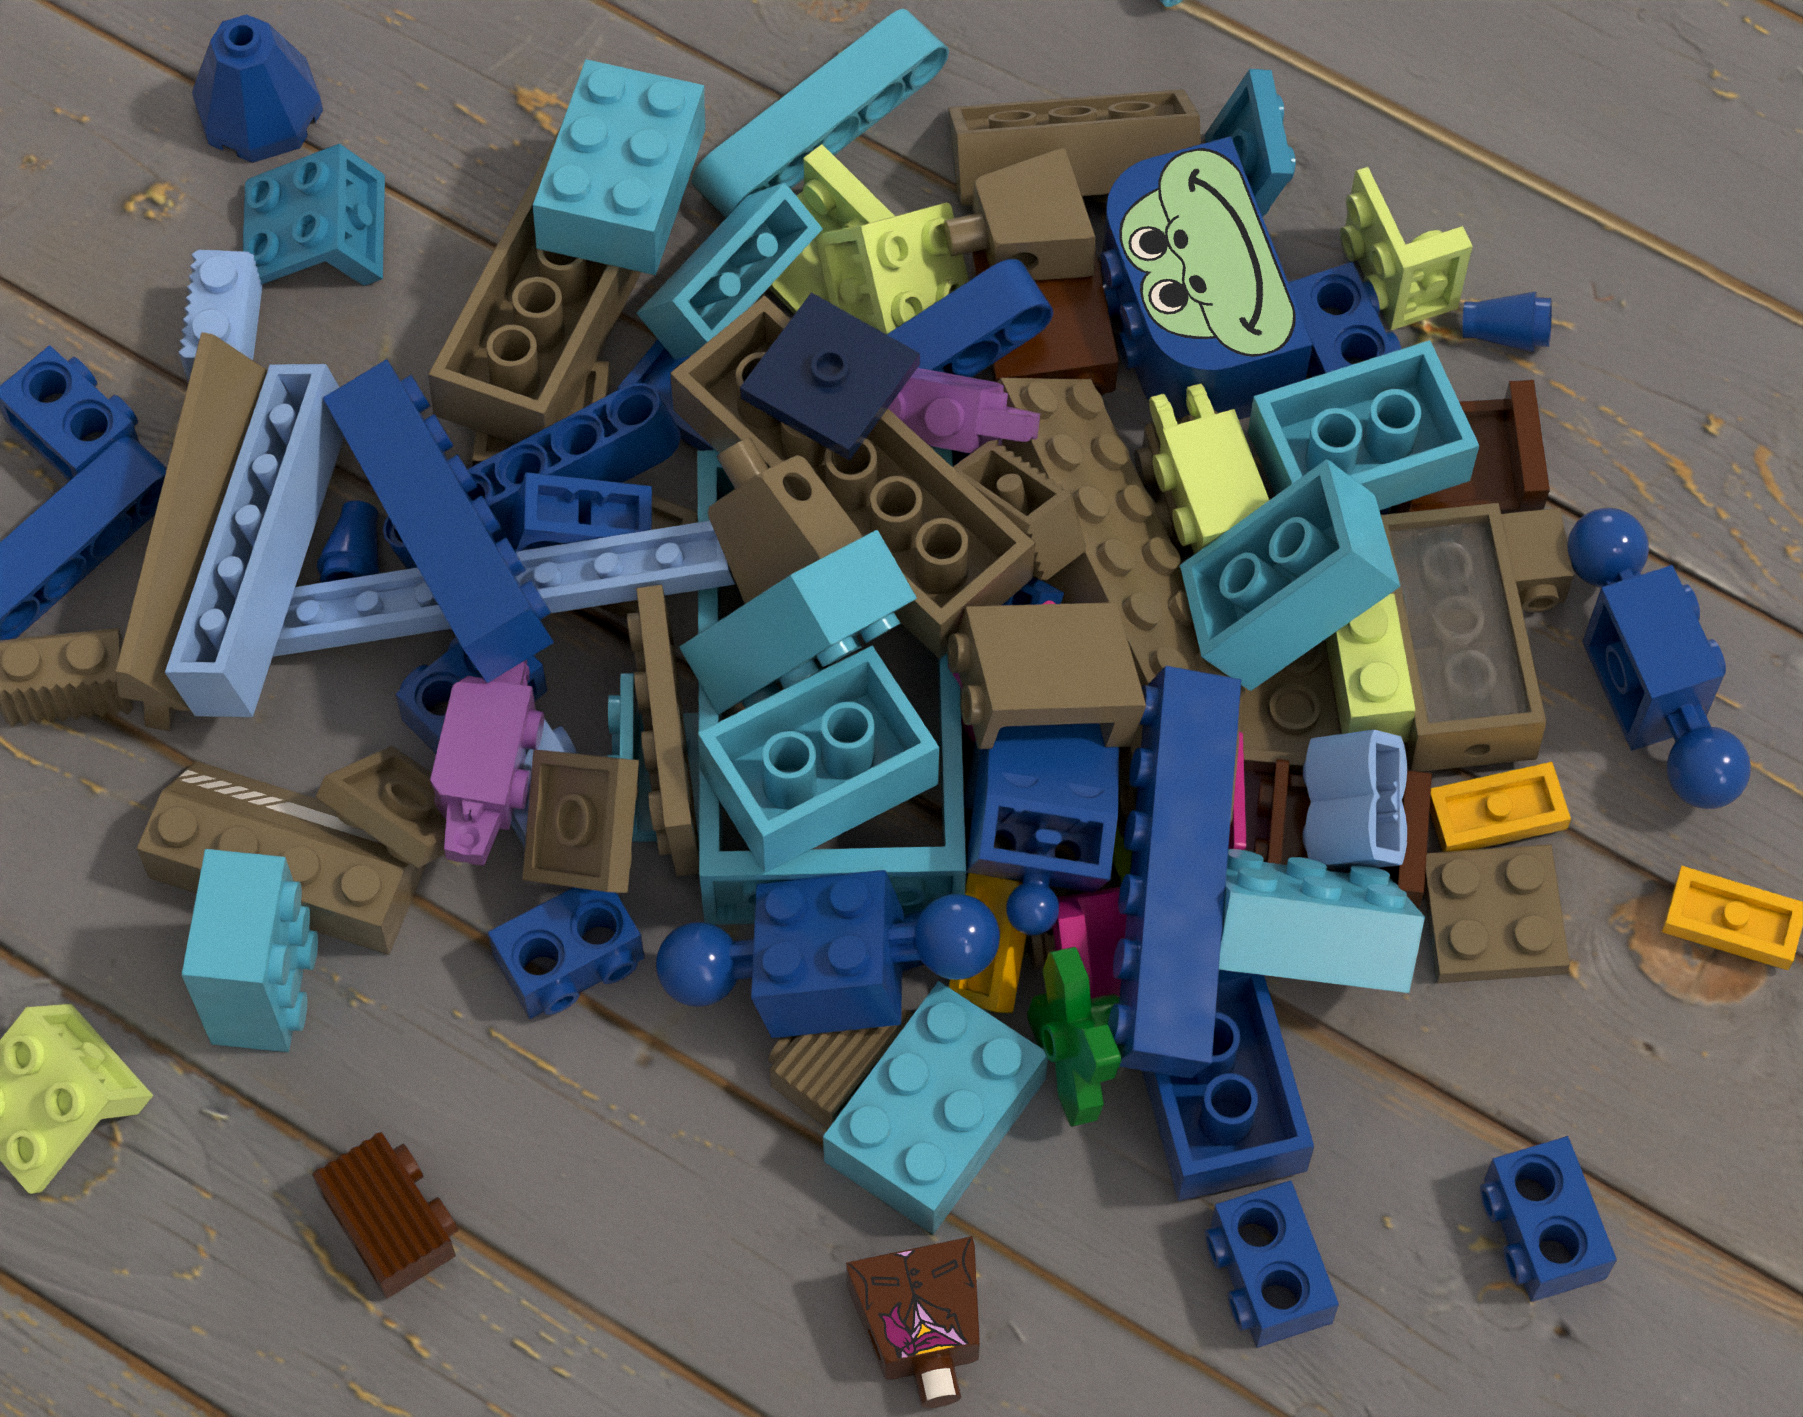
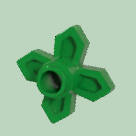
M1074 946L1049 952L1043 968L1046 993L1033 996L1027 1012L1028 1022L1038 1046L1044 1050L1050 1062H1055L1058 1097L1071 1127L1098 1120L1104 1105L1100 1082L1114 1079L1121 1063V1055L1108 1026L1111 1009L1115 1003L1119 1004V997L1112 993L1090 998L1089 977L1078 950Z

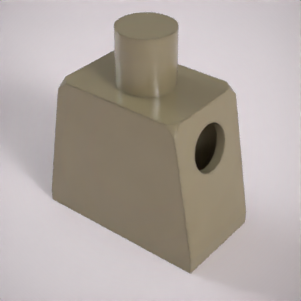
M1065 148L1056 149L978 177L974 182V214L944 220L945 237L951 256L984 250L990 267L1004 260L1017 259L1024 264L1034 280L1078 278L1094 275L1095 234Z
M751 437L734 444L716 456L731 481L734 490L709 506L708 517L745 603H748L789 575L862 538L859 530L805 458L796 455L768 469Z

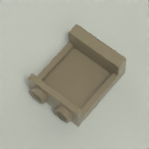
M1117 602L966 606L958 632L952 633L949 637L947 646L949 668L952 673H959L963 688L960 702L962 719L965 725H972L978 749H992L999 729L1005 726L1099 723L1105 747L1131 746L1146 708V702Z

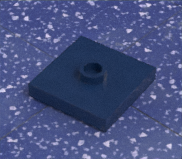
M811 292L741 385L740 399L850 461L919 367L920 353Z

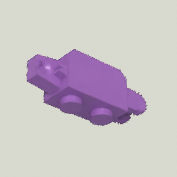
M921 368L916 369L888 408L929 446L965 453H973L986 442L997 440L999 446L1002 444V439L1027 442L1030 439L1035 440L1038 438L1041 413L1008 407V393L1003 392L1004 385L1000 383Z
M527 660L489 683H486L483 677L467 676L452 686L430 778V783L435 793V806L446 819L444 851L448 860L467 862L472 865H485L499 829L509 830L514 808L524 810L530 789L531 771L523 770L527 750H538L544 727V712L536 711L533 688L528 686L530 670L529 666H527Z

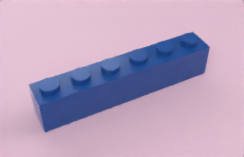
M386 359L323 397L460 645L486 683H489L553 644L554 641L541 619L551 614L550 609L532 580L522 586L516 576L526 571L525 566L507 538L497 543L494 540L492 534L502 529L482 495L473 501L468 495L470 491L478 486L458 454L449 460L444 452L454 447L435 414L424 419L421 412L431 407L412 374L401 380Z
M1165 666L1148 685L1141 687L1146 702V708L1139 725H1143L1141 748L1138 747L1133 754L1129 772L1130 786L1137 787L1136 811L1132 810L1130 812L1124 831V847L1126 850L1132 851L1130 874H1126L1123 878L1118 899L1120 914L1127 915L1125 939L1121 938L1118 941L1113 958L1114 978L1121 979L1119 1004L1115 1003L1111 1009L1108 1026L1121 1055L1119 1067L1192 1078L1212 1063L1241 679Z

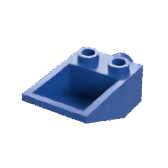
M1099 723L1005 726L999 729L992 749H980L966 857V873L1023 881L1021 885L1011 892L1006 904V914L1009 922L1017 931L1023 934L1040 935L1047 932L1056 923L1059 916V902L1049 886L1094 893L1110 880L1118 819L1119 747H1105ZM999 834L1007 837L1011 843V851L994 848L995 835ZM1058 845L1069 846L1075 853V861L1056 858V847Z

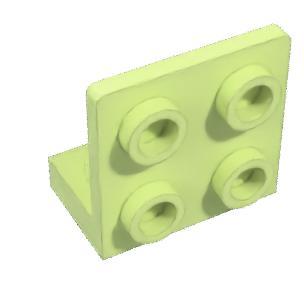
M822 144L803 158L804 186L803 191L797 195V198L823 228L819 234L872 223L895 216ZM815 238L768 287L794 314L811 292L830 302Z
M1365 167L1356 170L1351 194L1346 197L1348 213L1346 224L1340 229L1341 242L1347 258L1351 262L1358 261L1365 275L1364 282L1369 281L1373 285L1379 300L1380 310L1390 330L1458 309L1473 247L1464 227L1461 226L1443 233L1439 230L1428 231L1416 237L1411 243L1405 244L1370 169Z
M949 203L938 204L876 222L818 234L815 237V243L830 303L887 335L967 283L969 278L963 254L951 256L946 242L944 220L954 218L951 205Z
M72 1004L26 1007L0 1039V1161L30 1194L40 1193L46 1188L101 1119L138 1115L153 1097V1094Z

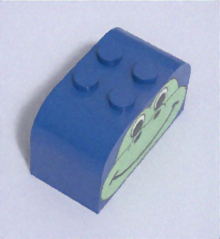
M1231 136L1148 158L1126 169L1114 182L1107 200L1103 249L1100 254L1101 277L1109 317H1116L1121 333L1117 334L1120 358L1127 370L1135 368L1140 385L1148 401L1150 397L1165 394L1171 403L1174 416L1181 419L1186 415H1190L1186 403L1187 387L1202 384L1205 387L1213 410L1221 413L1235 409L1240 420L1250 417L1253 396L1306 380L1312 342Z

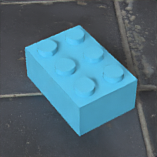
M585 59L533 203L536 249L656 275L705 133L704 85Z
M1430 340L1253 396L1248 434L1275 495L1282 492L1326 459L1372 492L1376 497L1379 510L1469 482L1479 450V443Z
M1328 459L1324 460L1180 565L1201 657L1229 677L1241 679V685L1250 691L1401 587L1375 495Z
M875 530L789 575L679 646L719 715L741 702L746 709L780 692L776 684L779 681L783 688L786 689L824 670V666H830L862 647L856 637L858 634H861L865 643H868L896 627L900 622L894 612L911 603L917 597L879 531Z
M873 646L698 732L700 771L764 873L938 785L939 746Z
M205 849L181 975L211 1045L289 1052L293 1031H302L304 1028L307 1014V993L301 992L300 987L303 970H313L318 950V933L309 928L310 910L309 907L302 906L301 883L293 881L286 857Z
M1228 849L1219 970L1404 993L1410 992L1425 916L1407 897V893L1401 890L1390 878L1388 872L1364 865L1352 866L1350 873L1329 871L1324 863L1302 857L1289 858L1287 865L1263 862L1264 858L1259 854L1240 849Z
M938 981L824 1134V1162L934 1235L1046 1080L1048 1058L1042 1048Z

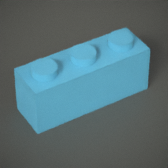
M785 182L751 194L737 206L636 314L675 360L692 355L750 308L823 228Z

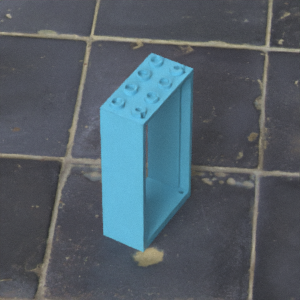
M930 446L953 467L952 450ZM715 449L697 451L698 522L710 521L708 517L709 506L734 490L731 481L716 457L720 453ZM721 587L698 590V634L721 620ZM947 654L941 659L937 657L943 847L811 849L764 873L751 851H723L722 804L700 771L699 760V875L705 923L713 925L755 924L756 884L886 870L903 908L904 916L924 910L932 901L939 897L950 894H965L966 854L960 685L948 668ZM699 683L700 732L722 721V713L717 714Z

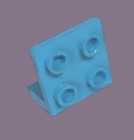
M339 143L249 178L245 183L243 251L254 255L255 266L258 267L257 273H259V279L261 280L260 285L324 261L363 286L382 280L385 174Z

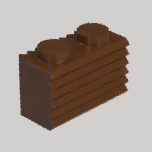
M382 1132L375 1133L371 1139L364 1140L359 1146L351 1148L348 1153L341 1154L335 1161L328 1162L324 1168H319L312 1174L319 1193L386 1299L456 1257L449 1237L458 1232V1228L439 1197L427 1203L415 1185L424 1176L404 1143L392 1149Z

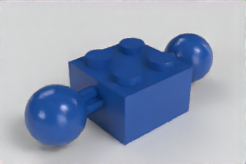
M1595 509L1585 514L1575 523L1567 542L1568 554L1574 572L1586 583L1601 588L1582 640L1583 646L1630 750L1633 751L1674 738L1675 744L1669 752L1666 766L1668 780L1673 791L1684 802L1697 808L1717 809L1735 801L1745 790L1750 778L1751 763L1743 743L1729 731L1718 727H1711L1707 719V714L1726 673L1723 653L1714 639L1707 640L1699 622L1700 608L1697 597L1688 584H1681L1673 565L1641 575L1640 572L1646 564L1649 553L1648 537L1641 523L1633 515L1621 509Z
M886 870L756 884L754 939L733 941L724 930L705 922H692L681 925L670 932L660 945L656 958V972L661 986L669 996L677 1002L693 1007L715 1004L732 991L739 979L752 978L751 999L771 1038L901 1025L903 962L921 960L933 973L947 979L962 980L971 978L985 970L994 960L1000 944V930L992 911L982 901L965 894H950L939 897L922 911L916 922L904 923L903 908Z

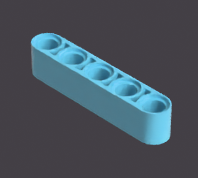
M900 9L893 12L711 151L696 167L691 180L693 187L725 218L751 194L783 182L792 189L804 179L803 158L821 144L833 155L841 151L931 81L946 63L949 55L948 47L908 10Z

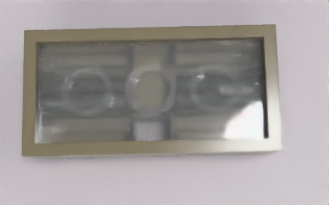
M1499 503L1381 515L1401 585L1391 594H1395L1416 709L1408 742H1405L1410 771L1423 772L1536 760L1546 726V717Z

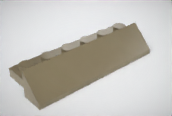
M203 332L200 335L116 668L118 697L143 702L145 727L164 731L171 730L175 710L191 711L165 674V670L268 371L217 336Z

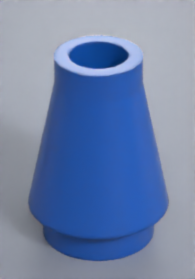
M1534 291L1478 302H1464L1463 338H1476L1529 352H1534L1535 346H1550L1552 298L1537 297V292Z
M359 500L348 501L343 504L340 517L317 561V569L321 574V583L379 574L377 520L379 513L373 505Z

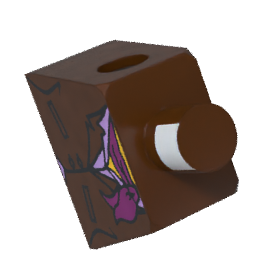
M973 1236L846 1262L848 1291L885 1379L894 1380L914 1375L923 1408H937L959 1401L961 1393L955 1366L979 1360L980 1338Z

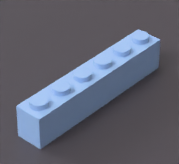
M326 364L269 365L165 670V674L194 716L253 717L344 439L343 433L323 400V397L340 388Z

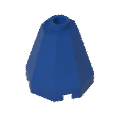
M247 14L222 21L209 42L192 90L195 106L209 145L223 150L222 145L234 149L239 158L251 163L300 149L308 136L307 127L314 118L316 123L323 112L321 98L306 57L267 22Z

